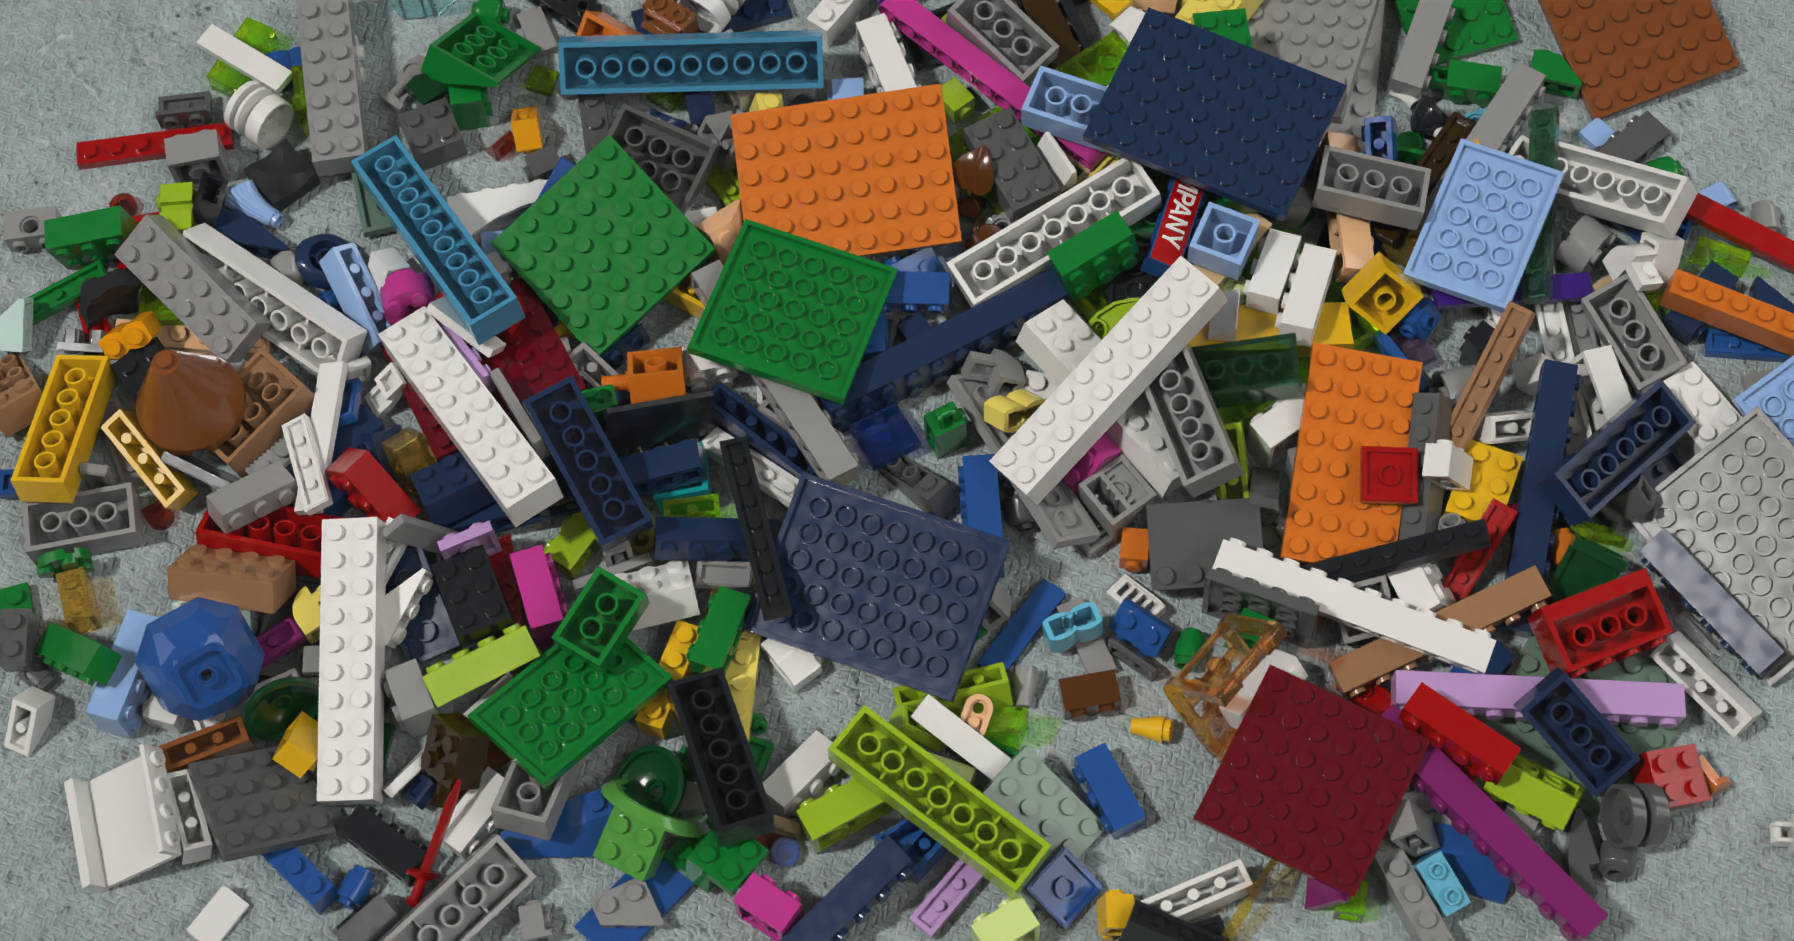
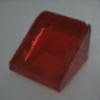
M510 130L485 149L496 162L500 161L516 147L513 133Z

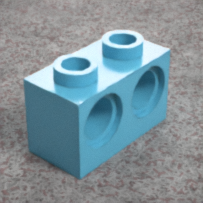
M1441 851L1432 852L1412 864L1442 918L1471 903Z

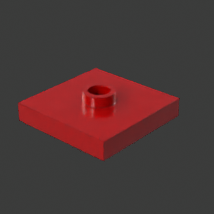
M1361 446L1360 503L1417 505L1418 448Z

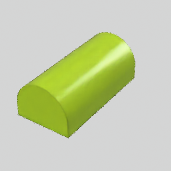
M902 703L893 711L889 723L912 741L936 752H941L947 748L945 743L911 718V714L915 711L914 708Z

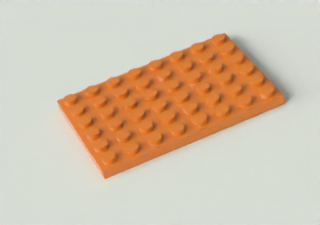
M941 84L730 115L743 221L748 219L861 257L963 243Z

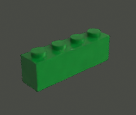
M52 622L48 625L34 652L43 656L41 662L91 686H94L95 682L106 686L123 657L96 641Z

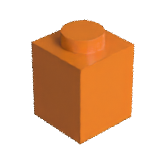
M1123 527L1119 568L1133 573L1140 572L1141 570L1147 571L1149 551L1148 529Z

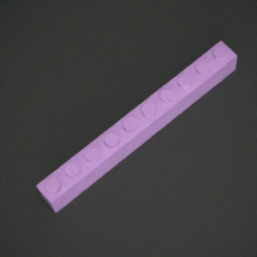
M1395 670L1391 677V706L1394 704L1402 711L1420 683L1423 682L1474 717L1486 716L1488 720L1515 717L1516 721L1527 722L1513 704L1545 677ZM1570 678L1611 726L1618 725L1619 723H1630L1632 727L1659 724L1660 728L1670 729L1677 727L1686 718L1684 684Z

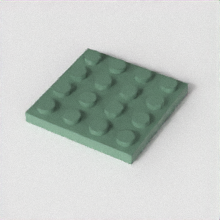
M1023 746L981 792L1052 845L1050 855L1036 873L1061 846H1065L1079 859L1104 831L1099 818L1027 746ZM1024 889L1017 895V897L1020 895L1023 897L1031 911L1038 904Z

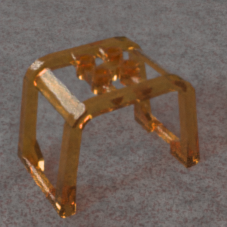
M1227 613L1217 623L1215 632L1178 675L1171 677L1163 686L1165 695L1204 748L1219 762L1222 761L1237 729L1229 726L1217 740L1208 729V725L1215 717L1223 716L1218 707H1226L1242 689L1244 679L1259 665L1258 659L1263 654L1270 655L1287 636L1288 633L1278 622ZM1238 632L1259 636V641L1250 650ZM1222 636L1230 647L1222 658H1210L1207 663L1208 671L1202 678L1185 679ZM1236 658H1238L1240 663L1232 671V673H1230L1232 669L1231 664L1234 662ZM1200 700H1204L1203 710L1205 712L1200 717L1194 707Z

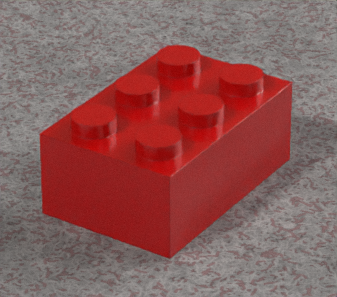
M349 447L326 469L331 476L329 481L340 491L343 489L349 496L347 498L349 504L357 511L361 509L367 517H378L383 522H386L388 517L395 519L400 514L414 518L421 511L368 450Z

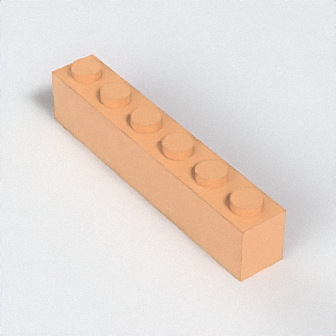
M1327 131L1318 149V159L1320 160L1325 145L1361 153L1357 135ZM1325 210L1330 248L1337 250L1334 268L1335 282L1348 283L1374 257V238L1370 232L1371 220Z

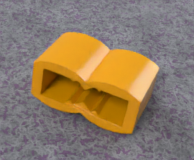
M153 311L143 312L134 317L130 322L115 326L99 341L98 345L105 356H108L110 360H116L126 355L131 349L141 348L148 344L163 327Z

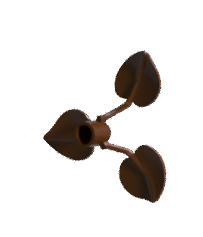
M980 146L960 156L953 165L956 185L962 189H968L967 194L969 195L961 200L958 211L967 218H975L972 228L974 235H971L965 241L966 251L1002 230L994 224H984L978 230L979 220L982 218L980 213L986 208V200L983 195H986L992 189L995 179L992 158L986 146Z

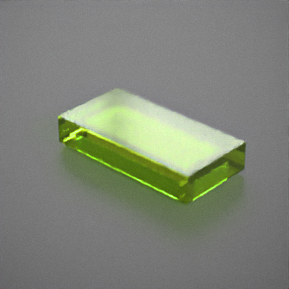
M1584 521L1574 527L1572 525L1570 527L1571 530L1592 542L1618 548H1624L1627 542L1626 537L1608 526Z

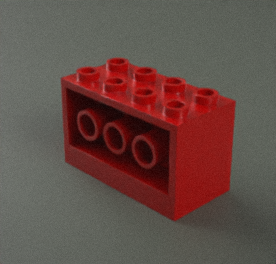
M1646 568L1542 607L1527 618L1550 672L1559 667L1569 678L1573 679L1589 672L1588 668L1592 673L1607 667L1608 664L1615 662V660L1620 662L1641 652V650L1646 652L1654 649L1660 644L1667 642L1666 636L1674 632Z

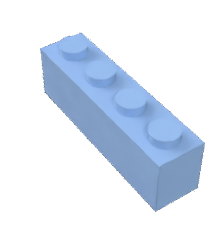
M355 242L333 247L319 261L345 316L367 330L362 347L364 355L383 351L381 348L383 344L378 334L391 325L385 319L381 295Z

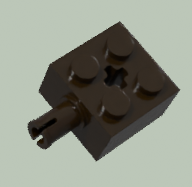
M462 713L432 714L431 722L427 729L424 752L421 755L420 767L437 781L432 804L441 808L444 807L446 799L458 779H461L460 790L479 789L490 743V737L475 727Z

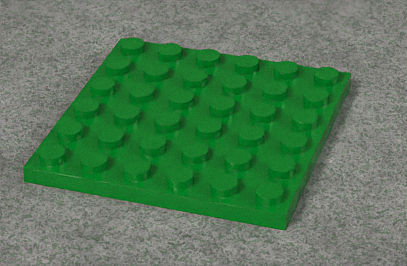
M610 134L491 242L581 343L584 341L599 356H602L685 281L692 272L697 270L717 251Z
M745 219L689 342L687 353L844 405L897 277L898 268Z

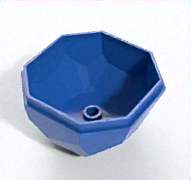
M197 597L146 625L135 664L162 709L174 715L194 721H202L237 708L252 695L257 684L265 653L238 606ZM204 670L211 671L208 676L201 675Z

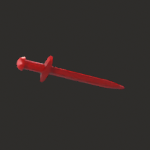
M461 779L456 781L446 799L421 868H410L406 871L409 875L417 878L411 895L406 897L407 904L412 908L421 901L428 880H439L442 878V875L433 871L432 868L458 802Z

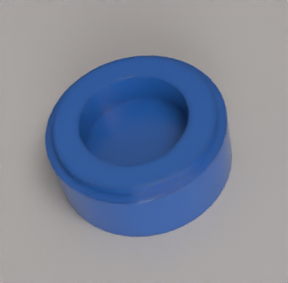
M787 837L780 838L772 845L771 856L777 865L790 867L798 861L800 848L793 839Z

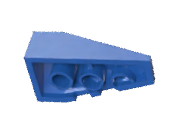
M600 788L566 801L550 841L509 830L501 831L500 835L521 860L562 857V859H572V857L595 858L593 854L611 814L613 805L603 796Z
M1433 822L1440 848L1415 858L1420 860L1432 852L1441 851L1461 886L1474 897L1503 905L1511 879L1500 875L1495 869L1494 863L1487 856L1480 855L1473 847V842L1465 834H1459L1452 825Z

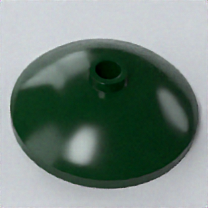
M285 677L262 686L250 697L243 708L242 722L245 730L254 738L265 741L282 740L286 729L302 711L318 721L319 683L303 677Z
M650 745L635 750L623 760L613 780L620 778L628 779L629 782L622 786L626 788L624 792L630 798L651 810L674 817L678 812L686 793L687 778L681 760L675 753L661 746Z

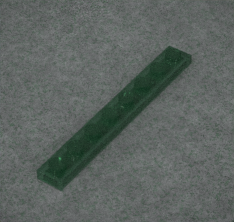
M1557 107L1530 112L1528 156L1529 161L1556 170L1558 168L1560 112ZM1556 197L1523 274L1522 301L1525 305L1552 302Z

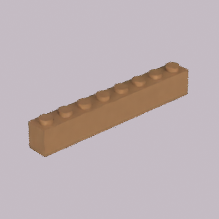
M1535 565L1435 612V618L1443 621L1451 618L1464 624L1463 628L1474 632L1475 628L1492 634L1496 631V626L1504 622L1506 626L1511 625L1522 619L1521 614L1530 610L1533 614L1540 608L1547 606L1551 593ZM1379 638L1330 661L1328 669L1342 697L1345 698L1350 695L1351 698H1355L1367 691L1365 686H1370L1374 682L1377 686H1381L1391 681L1395 670L1413 671L1419 667L1417 663L1426 659L1429 662L1437 659Z

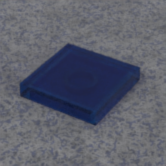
M893 403L848 425V431L873 471L922 448L919 438L897 403Z

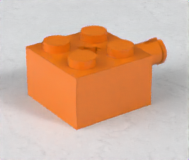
M682 347L627 352L628 371H626V374L601 376L602 386L612 384L615 391L627 390L630 393L631 404L686 395Z

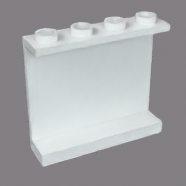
M143 743L139 745L141 756L90 781L71 778L64 782L82 889L97 892L106 891L182 855L180 836L175 820V809L170 793V782L165 766L166 759L162 748Z

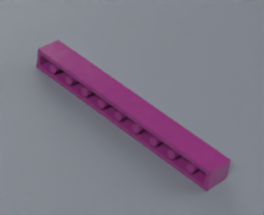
M1394 704L1381 715V717L1404 727L1402 722L1397 719L1401 711ZM1429 744L1410 783L1412 788L1418 793H1423L1430 799L1431 806L1438 813H1444L1452 821L1453 828L1459 834H1465L1473 842L1472 845L1480 855L1487 856L1494 863V867L1500 875L1510 878L1516 884L1517 891L1524 898H1530L1538 906L1539 913L1545 919L1552 920L1560 928L1559 931L1566 940L1584 941L1604 922L1608 914L1440 749Z

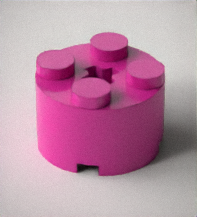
M403 269L390 274L385 279L383 287L381 286L380 288L385 319L391 326L423 306L427 309L429 303L436 300L434 283L425 272H422V274L414 273L413 269Z

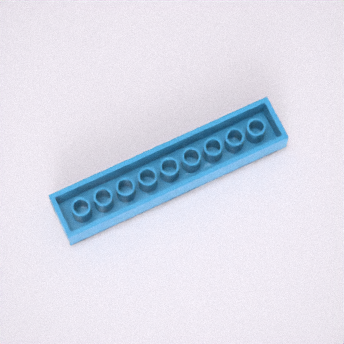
M822 30L560 37L558 41L561 95L824 88Z
M397 135L351 161L360 182L478 345L526 318L516 295Z

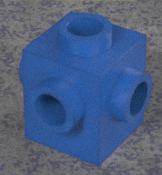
M1423 297L1397 325L1404 337L1425 341L1442 318L1439 310H1435L1434 301L1431 298Z

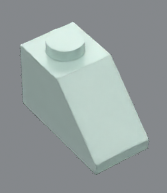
M19 298L0 315V351H32L34 298Z

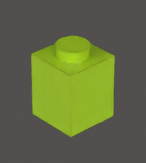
M956 77L942 85L945 114L948 119L955 125L961 120L965 121L970 118L975 111V97Z

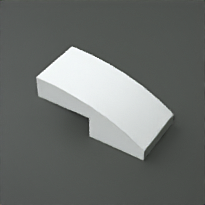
M391 362L374 378L377 385L364 396L377 418L383 419L392 410L402 396V390L406 388L407 383L395 362Z

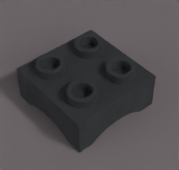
M287 139L280 142L269 155L244 168L248 180L252 179L258 191L279 212L286 209L321 183L314 169L301 158Z
M128 268L116 269L110 274L89 278L81 284L79 312L88 328L97 326L100 321L111 315H130L138 312L137 292L141 288V282Z

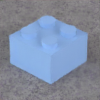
M1209 201L1189 245L1187 261L1238 280L1258 237L1261 220Z

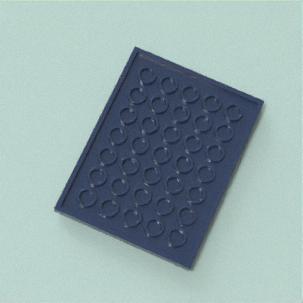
M1148 7L1083 134V141L1284 221L1343 99L1347 85Z
M802 472L775 542L792 615L764 621L756 592L743 629L747 632L953 703L1012 542L1008 539Z

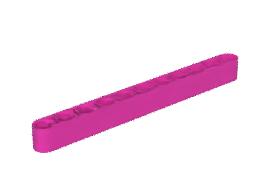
M884 0L878 6L880 14L885 13L888 21H893L898 30L1003 110L1011 107L1021 123V109L1031 87L916 0ZM1028 128L1040 138L1044 135V132ZM1053 136L1063 150L1088 168L1090 172L1108 155V153Z

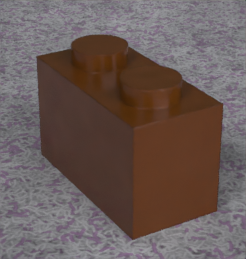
M1114 669L1058 679V691L1065 720L1072 719V721L1078 722L1086 720L1088 716L1097 714L1106 717L1115 714L1116 711L1121 709V697Z

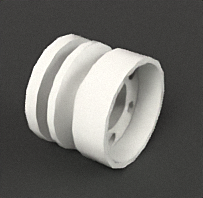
M677 0V3L697 14L699 30L705 33L722 32L731 20V15H735L739 7L745 2V0Z
M253 80L240 86L232 95L224 112V121L229 128L242 136H246L247 140L259 148L266 150L277 145L286 136L294 120L295 109L290 102L279 95L273 94L272 90L266 88L260 82Z

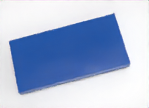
M663 858L656 875L645 881L662 919L695 886L691 880L663 861ZM625 873L610 889L634 879V877ZM593 908L574 925V928L588 941H642L654 928L639 927L634 929L623 926L601 928Z

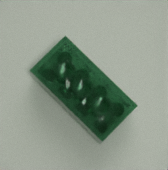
M1295 333L1191 347L1216 408L1304 397L1299 345Z

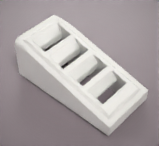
M1126 574L1106 592V595L1119 607L1124 599L1135 592L1137 595L1132 599L1133 602L1137 603L1142 598L1145 602L1140 606L1144 609L1148 606L1152 607L1149 612L1157 618L1166 613V605ZM1125 584L1130 587L1121 596L1117 594Z

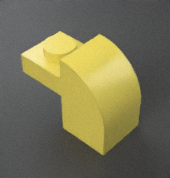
M321 585L313 594L310 593L306 586L303 587L293 602L294 619L311 645L320 639Z

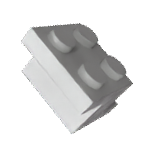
M1123 454L1078 484V500L1101 533L1097 541L1079 544L1089 558L1122 535L1123 527L1133 528L1134 514L1146 507V504H1150L1157 499L1155 491Z

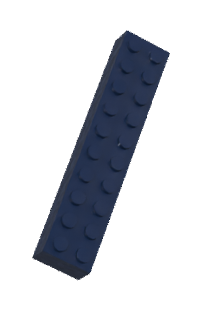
M1051 268L862 362L844 405L816 396L817 405L821 410L825 409L831 418L832 427L844 433L852 425L860 421H868L876 413L884 409H892L900 401L908 397H916L924 389L932 385L937 386L944 383L951 375L961 374V369L970 351L991 354L993 348L999 350L1014 348L1018 345L1016 339L1024 323L1061 300H1064L1069 305V293L1055 270Z

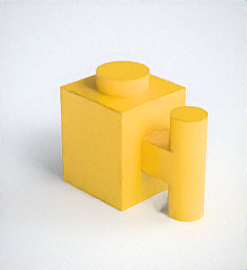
M1112 889L1106 891L1097 900L1098 935H1102L1103 941H1112L1113 936H1121L1134 905V894H1124L1123 890Z

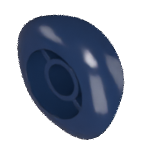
M328 233L317 234L304 239L298 245L295 253V262L302 278L313 287L332 289L319 261L331 248L348 244L349 242L340 236Z

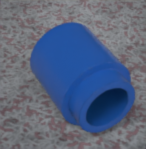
M355 865L353 869H349L335 893L339 898L337 902L350 910L360 906L374 885L373 879L375 874L360 865Z

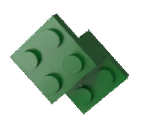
M705 819L710 832L700 838L680 836L664 854L663 861L683 874L709 894L717 885L733 897L768 856L769 850L753 838L718 848L710 822Z

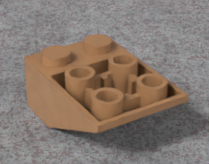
M20 352L8 354L0 360V430L5 438L31 425L43 393Z

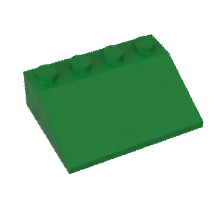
M474 11L429 45L420 71L427 74L432 80L443 84L497 87L537 55L541 47Z

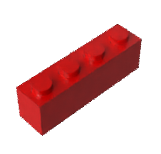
M1423 682L1420 683L1397 718L1405 728L1418 732L1430 739L1429 744L1433 747L1443 749L1457 763L1467 765L1476 771L1482 780L1492 782L1496 786L1522 749Z

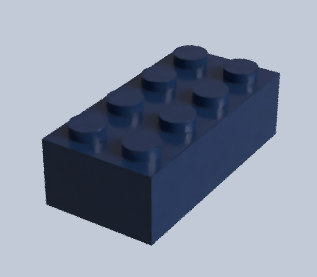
M1556 667L1513 704L1595 797L1600 795L1641 760L1559 667Z

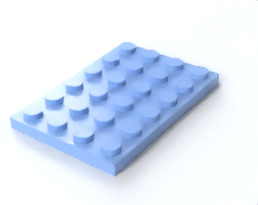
M1461 138L1403 274L1414 283L1503 313L1508 302L1513 301L1564 178V172Z

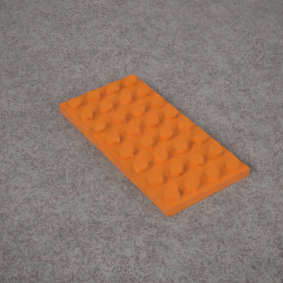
M1313 342L1280 559L1289 558L1299 563L1310 564L1398 540L1402 512L1401 504L1360 503L1361 446L1408 448L1414 393L1419 392L1423 362Z

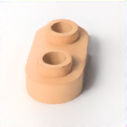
M973 694L965 701L959 718L984 737L993 712V704L987 696ZM977 702L983 704L984 708L981 713L973 711V705Z

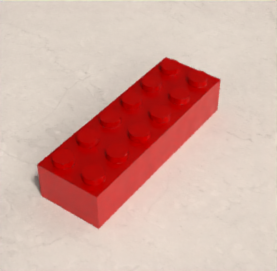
M283 506L225 535L209 516L207 508L195 533L197 545H205L207 548L212 549L229 548L234 552L241 553L256 552L259 555L269 557L275 555L283 556L285 559L295 560L296 574L321 578L322 520L343 518L322 513L311 516L298 515L294 512V508Z

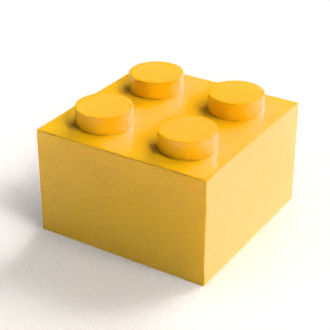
M1378 252L1341 291L1346 304L1386 335L1424 295L1419 284L1414 283L1405 276L1401 268Z

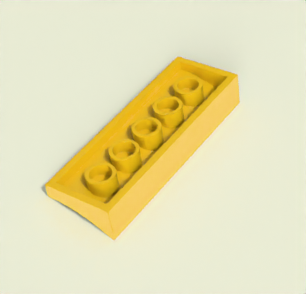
M1346 302L1324 303L1312 344L1315 342L1353 349L1354 341L1349 306ZM1239 305L1236 342L1208 340L1210 321L1189 342L1196 360L1310 357L1311 347L1278 340L1279 329L1275 328L1277 315L1247 308L1246 305ZM1280 306L1279 312L1283 313L1284 309Z

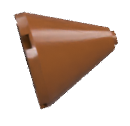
M162 350L153 357L137 395L136 415L138 423L147 438L161 450L169 451L176 455H192L193 451L205 448L210 451L228 440L239 427L244 417L247 403L244 384L237 371L227 361L218 356L201 352Z

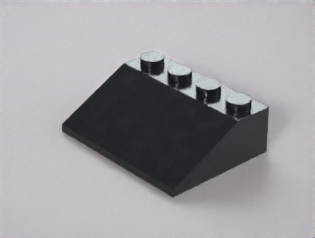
M713 390L610 407L606 408L597 417V421L618 458H621V454L640 453L658 446L676 444L686 439L692 440L697 438L699 441L707 432L714 394Z

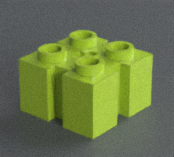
M193 182L160 184V194L156 196L157 209L161 210L159 215H163L182 235L184 230L197 226L198 224L194 220L192 212L197 194Z

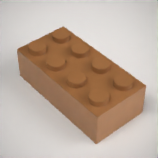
M198 544L189 547L167 568L169 599L189 602L197 597L235 605L243 610L274 614L297 590L295 560L285 559L279 555L269 557L259 555L256 552L241 553L234 552L229 548L212 549Z

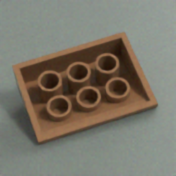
M262 347L237 372L244 384V393L247 400L244 417L233 435L220 446L212 449L241 478L248 476L245 471L246 467L254 464V460L262 457V453H266V449H270L271 446H275V442L283 439L284 434L281 425L304 413L308 416L312 412L314 394Z

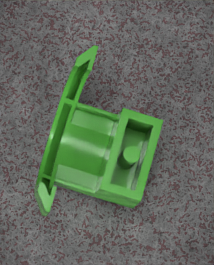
M620 778L608 781L602 785L601 793L614 807L593 857L644 882L656 875L666 851L661 846L667 832L692 838L704 837L710 832L705 819L701 816L693 819H680L661 814L639 804L624 792L626 788L622 785L628 783V779Z

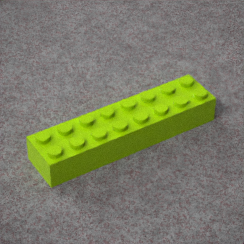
M866 705L862 706L828 748V759L1013 900L1050 855L1051 844Z

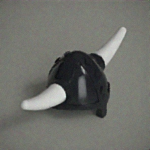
M1393 90L1389 92L1391 96L1403 101L1412 112L1410 128L1412 132L1418 135H1432L1435 138L1450 118L1443 110L1436 106V103L1442 100V96L1439 93L1434 97L1424 95L1419 100L1414 96Z

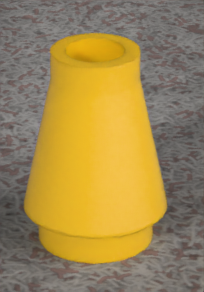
M1167 716L1133 717L1130 733L1161 744L1164 741L1171 742L1174 721L1173 719H1167Z

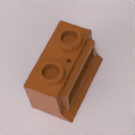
M646 0L642 5L644 21L641 27L652 34L699 32L697 14L674 0Z

